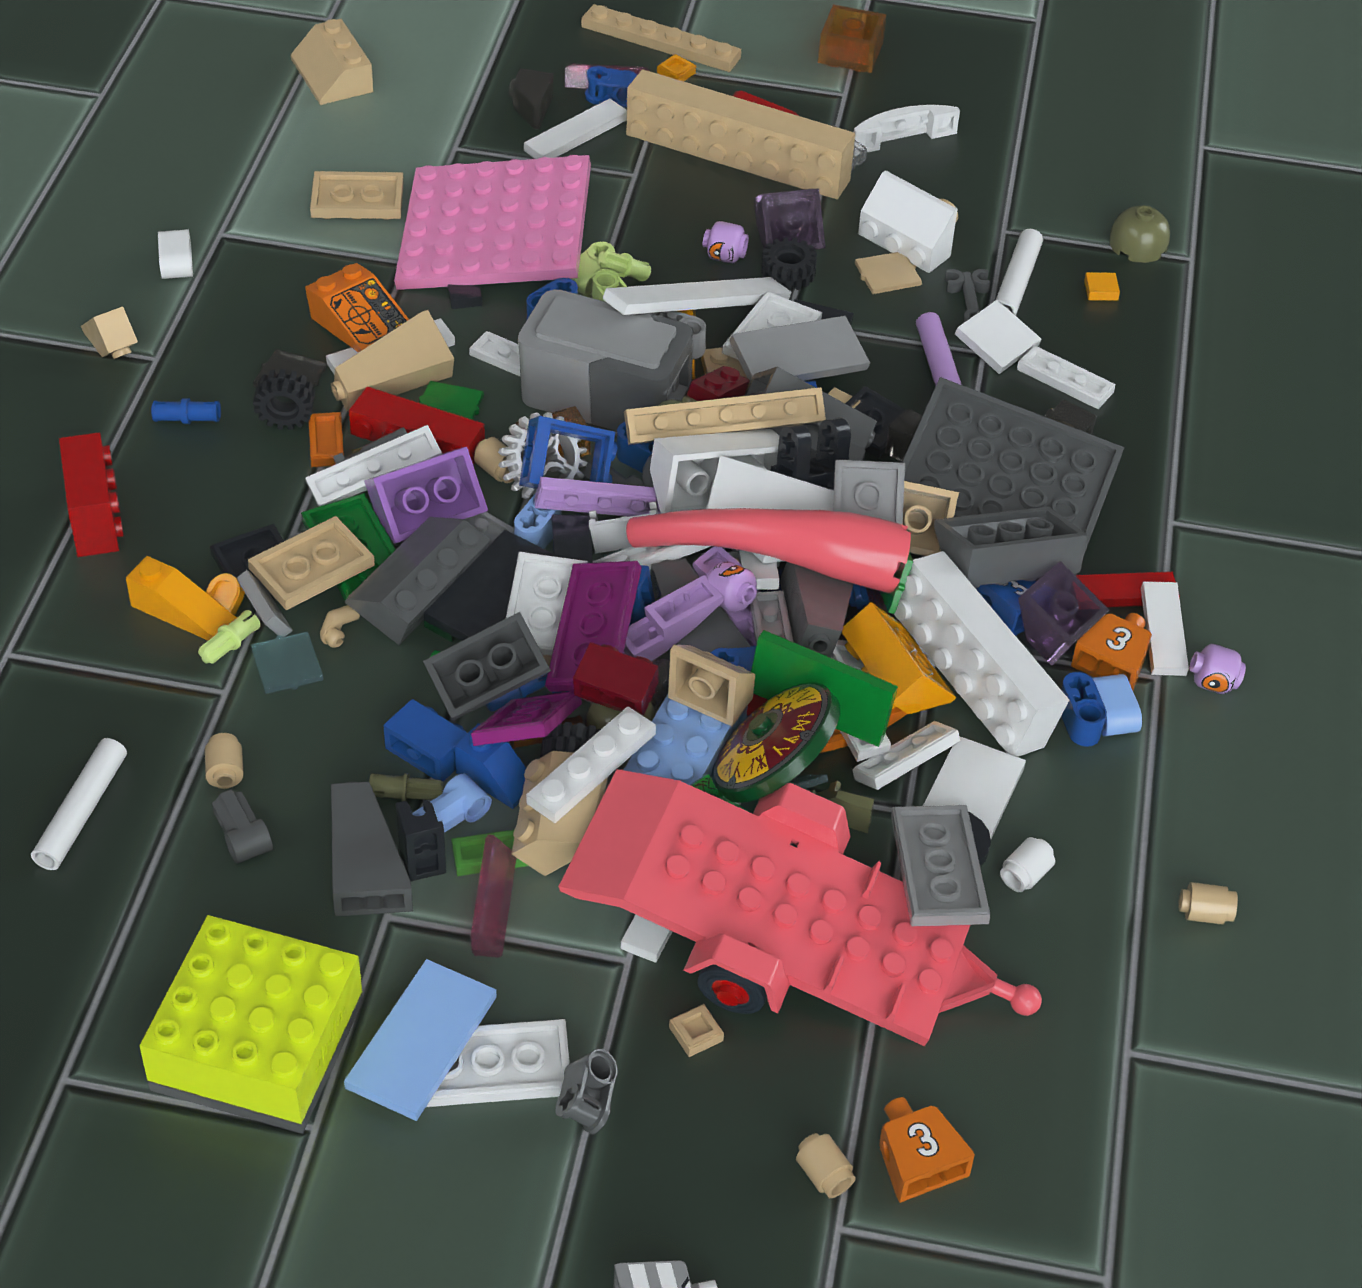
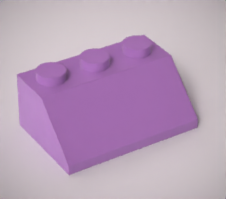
M467 447L455 449L364 480L373 509L393 543L406 540L429 517L466 519L489 511Z

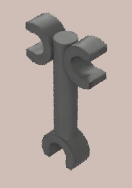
M956 269L946 270L945 282H947V292L957 293L963 288L967 310L964 313L963 323L982 311L978 307L976 292H989L990 280H987L988 270L978 269L973 273L968 271L962 273Z

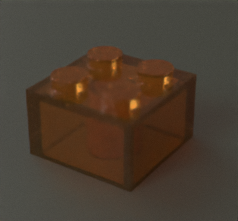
M833 4L820 35L818 63L827 64L831 67L854 69L857 72L872 73L883 44L887 14Z

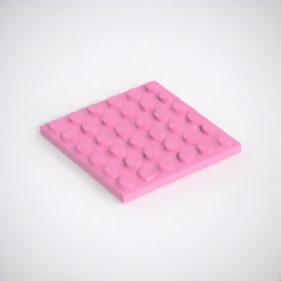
M570 155L568 157L555 158L541 157L539 159L527 160L513 159L500 162L484 161L473 164L456 163L445 166L428 165L416 168L394 279L396 289L448 287V284L481 285L578 278L591 169L589 155Z

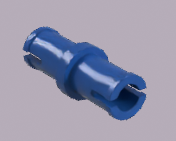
M182 398L181 402L153 401L151 414L154 422L181 421L182 424H191L192 421L219 422L221 406L219 401L191 402L189 398Z

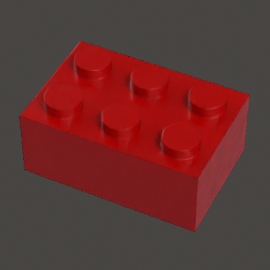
M100 432L59 438L67 508L77 557L119 551L117 537L124 536L121 516L114 517V513L121 512L118 494L111 492V490L117 489L115 472L113 468L107 469V466L113 465L110 445L103 446Z

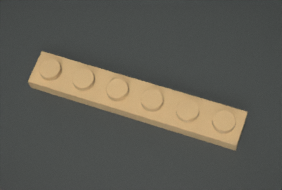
M593 4L581 19V27L671 55L676 54L684 59L730 72L741 59V48L731 46L728 43L717 42L702 35L684 32L678 28L661 25L652 20L641 19L629 13L608 9L602 5Z
M821 387L626 409L624 411L628 445L654 442V438L750 431L819 423L826 420Z

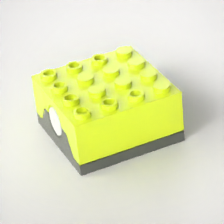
M207 915L139 1045L149 1090L303 1134L363 1003L359 956Z

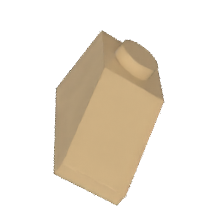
M123 306L95 316L81 326L83 333L101 357L112 354L113 359L125 356L131 353L130 347L138 343Z

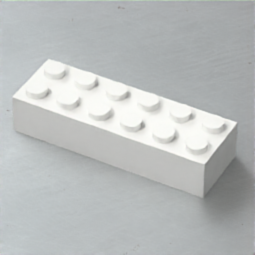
M944 551L914 559L909 576H907L905 590L894 614L895 617L903 624L916 643L930 656L935 666L942 672L956 692L960 694L977 718L982 721L1008 754L1019 757L1044 748L1069 702L1068 697Z

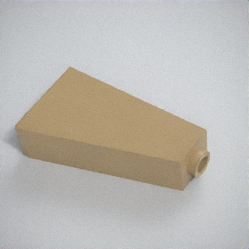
M425 310L335 368L334 382H331V389L337 401L341 400L346 411H349L367 386L398 395L428 385L430 381L438 382L452 377L455 358L428 310Z

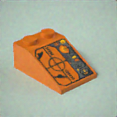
M358 263L347 265L342 270L329 276L321 277L316 282L305 286L311 319L358 353L409 320L377 277Z

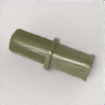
M371 773L369 779L375 797L402 799V801H407L408 798L433 800L443 794L444 782L441 780L410 778L409 773H404V776Z

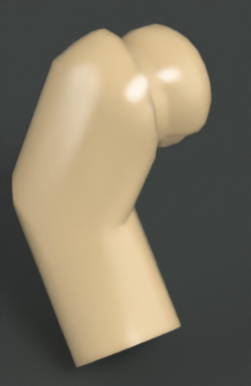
M348 605L329 611L320 630V638L323 644H328L332 648L339 647L343 643L342 638L345 637L341 631L342 625L358 620L360 614Z

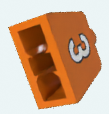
M1129 613L1125 619L1113 614L1103 616L1077 641L1071 667L1093 677L1125 674L1132 690H1134L1152 637L1151 632L1144 629L1146 625L1144 618L1137 613Z
M904 1097L896 1098L885 1106L884 1111L890 1121L882 1126L879 1145L899 1203L970 1176L975 1154L937 1107L928 1106L913 1112Z

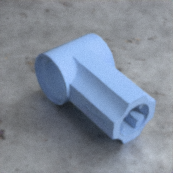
M463 773L453 777L446 784L443 794L430 802L434 807L438 821L443 822L445 833L463 820L471 823L481 819L488 812L492 800L467 774ZM421 807L413 812L412 815L422 816L425 814V811Z

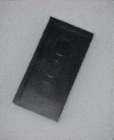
M504 530L424 612V621L461 641L506 619L519 552L554 556V554Z

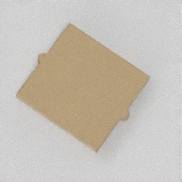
M898 252L855 259V265L861 273V280L866 282L872 294L922 285V280L916 272V265L912 264L909 258Z

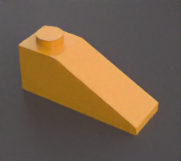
M146 556L126 577L132 607L205 640H210L215 636L221 625H229L237 618L179 570L149 556Z

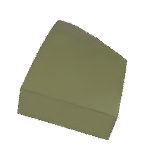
M839 781L830 783L829 789L821 792H816L814 789L810 790V792L841 805L845 809L849 828L868 833L872 819L874 799L840 791L841 783Z

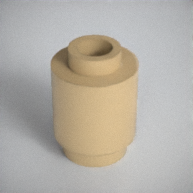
M495 437L479 442L475 448L474 462L495 480L503 481L504 483L513 482L514 479L507 481L503 479V476L509 473L508 467H499V463L505 461L506 456L500 455L498 451L500 448L507 446Z
M229 733L213 735L205 746L206 780L214 787L228 789L236 786L243 779L242 746L237 738Z
M1193 882L1189 883L1187 889H1181L1179 912H1185L1186 920L1222 925L1225 921L1234 922L1238 904L1236 891H1228L1227 886Z
M815 1133L800 1143L798 1147L800 1151L796 1156V1160L820 1193L825 1192L828 1198H834L852 1186L855 1181V1176L852 1173L853 1166L829 1134L819 1135Z

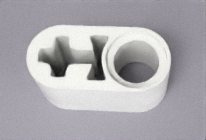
M189 229L159 231L158 250L161 278L193 277Z

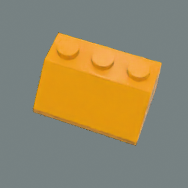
M870 602L843 626L842 634L848 641L844 645L855 659H861L865 665L861 670L898 686L892 709L898 707L905 713L912 714L952 703L957 698L903 624L874 603ZM914 648H916V650L918 651H913L912 653H910Z

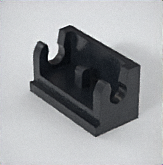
M552 515L555 557L588 561V563H593L591 531L589 528L590 516Z
M423 800L425 814L422 816L412 815L411 807L407 801L396 803L399 850L410 881L446 873L444 825L442 821H438L434 807L428 800Z

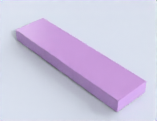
M541 477L534 498L535 508L585 513L596 510L597 514L629 517L650 514L649 502H656L660 514L654 487Z

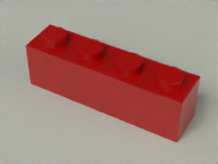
M368 386L349 409L351 435L375 441L402 427L405 428L408 434L428 425L442 454L467 447L473 464L475 463V448L479 442L485 439L484 423Z

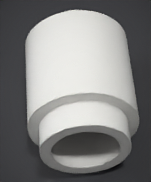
M1027 838L1003 862L1000 876L1004 883L1016 892L1031 889L1054 866L1055 857L1052 847L1043 839Z

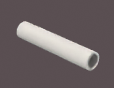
M1025 229L1021 232L996 298L1015 316L1043 243L1041 233L1035 229Z
M104 738L99 742L31 853L33 861L42 868L56 870L61 865L127 755L125 747L120 742L110 738Z

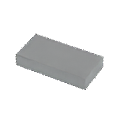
M247 570L237 577V581L262 622L279 637L284 638L293 630L265 586Z

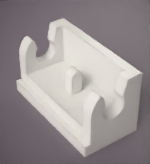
M649 502L650 514L624 516L598 521L596 510L589 511V528L595 554L632 547L626 533L628 520L632 517L659 514L657 503Z

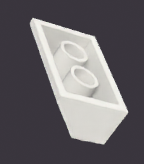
M885 170L861 209L858 234L891 253L898 252L909 258L912 264L930 273L951 256L958 209Z

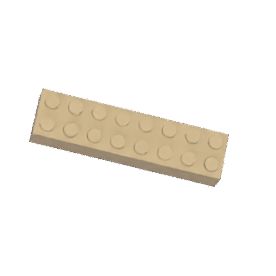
M643 69L631 82L627 90L626 135L833 199H838L850 182L855 142L854 132Z

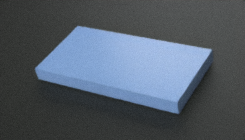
M426 959L344 1080L345 1089L417 1121L497 997L496 989Z

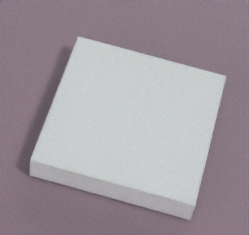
M998 300L964 322L955 332V335L998 374L1020 360L1034 345L1038 347L1042 340Z

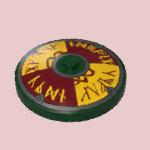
M809 682L788 688L764 702L738 725L723 746L712 769V781L715 787L729 801L744 803L767 796L790 782L819 755L833 735L840 717V703L825 685Z

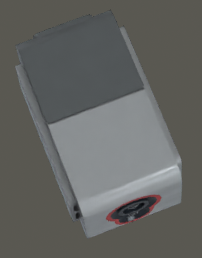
M549 290L542 295L518 335L522 400L525 405L535 409L617 431L618 426L625 422L624 411L626 409L657 406L662 401L668 399L682 401L683 396H687L692 381V359L703 356L706 350V324L699 317L677 311L622 315L607 302L563 290Z

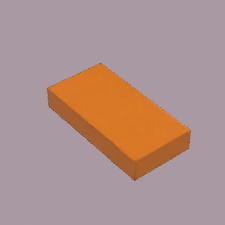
M341 412L316 413L310 416L311 467L336 465L333 456L340 453L344 455Z

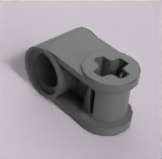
M595 1049L566 1067L560 1096L555 1107L556 1115L563 1119L570 1117L582 1124L584 1131L591 1135L601 1130L610 1114V1102L618 1068L615 1059L609 1052L603 1049Z

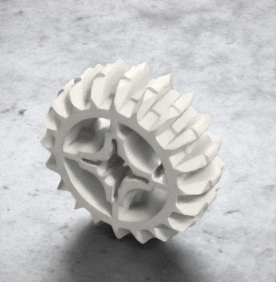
M538 412L533 413L530 419L540 416ZM549 412L543 415V417L553 418L552 413ZM526 416L519 418V425H510L508 429L511 435H505L501 439L508 447L500 448L498 451L500 455L506 456V460L500 462L499 467H508L509 473L505 474L503 479L505 481L514 479L515 482L511 487L513 491L523 487L519 486L522 468L521 456L523 457L526 443L524 441L527 436L529 419ZM562 416L556 418L557 420L564 421V417ZM550 433L544 475L549 470L551 472H560L559 479H583L585 475L578 468L587 466L588 462L580 459V454L587 452L586 447L579 448L577 442L582 439ZM559 444L563 449L565 459L558 452ZM523 487L522 498H530L532 494L536 493L537 489Z

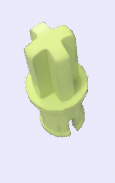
M607 250L601 251L598 254V265L602 268L616 271L620 277L628 276L639 281H646L651 274L649 263L633 259L628 253L618 254Z
M245 610L229 625H221L218 628V633L199 648L198 654L202 657V661L206 664H213L230 650L240 648L241 641L260 628L258 617L254 614L250 619H247L252 615V611Z

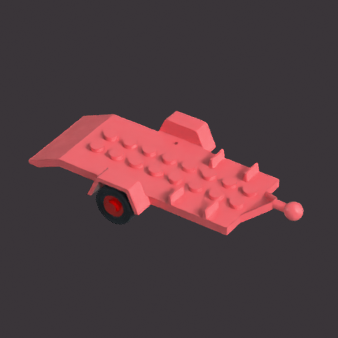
M616 769L558 886L561 892L576 899L623 908L695 941L696 943L684 967V971L691 974L701 970L698 976V986L704 996L714 1004L736 1013H755L763 1007L766 999H768L771 1011L778 1014L788 988L791 985L925 1047L930 1039L939 1013L987 996L990 992L1010 1001L1013 1010L1023 1016L1036 1013L1042 1003L1041 994L1036 987L1030 984H1021L1016 987L998 979V975L963 945L970 925L911 926L903 882L880 872L881 862L879 861L871 868L843 855L851 837L845 809L841 805L792 783H787L773 793L759 798L752 814L680 780Z

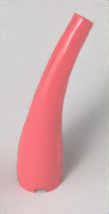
M759 508L682 510L632 517L628 520L626 527L628 541L634 548L698 545L748 551L771 556L830 578L885 593H892L898 586L900 578L893 576L898 571L901 562L907 563L911 542V532L906 531L908 528L906 525L852 512Z

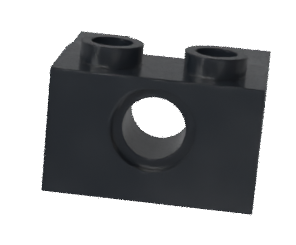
M842 417L827 419L821 422L815 458H810L812 439L807 427L802 424L784 427L779 435L777 464L771 466L770 471L834 491L835 460H849L851 429L848 422Z

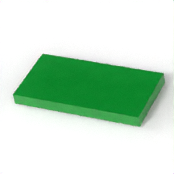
M365 493L301 512L302 522L307 530L337 516L374 555L375 566L337 584L344 600L396 550Z
M765 630L762 631L758 637L751 672L755 674L754 694L769 700L778 693L799 684L809 682L821 683L832 692L840 703V717L836 729L877 747L880 746L884 740L898 686Z

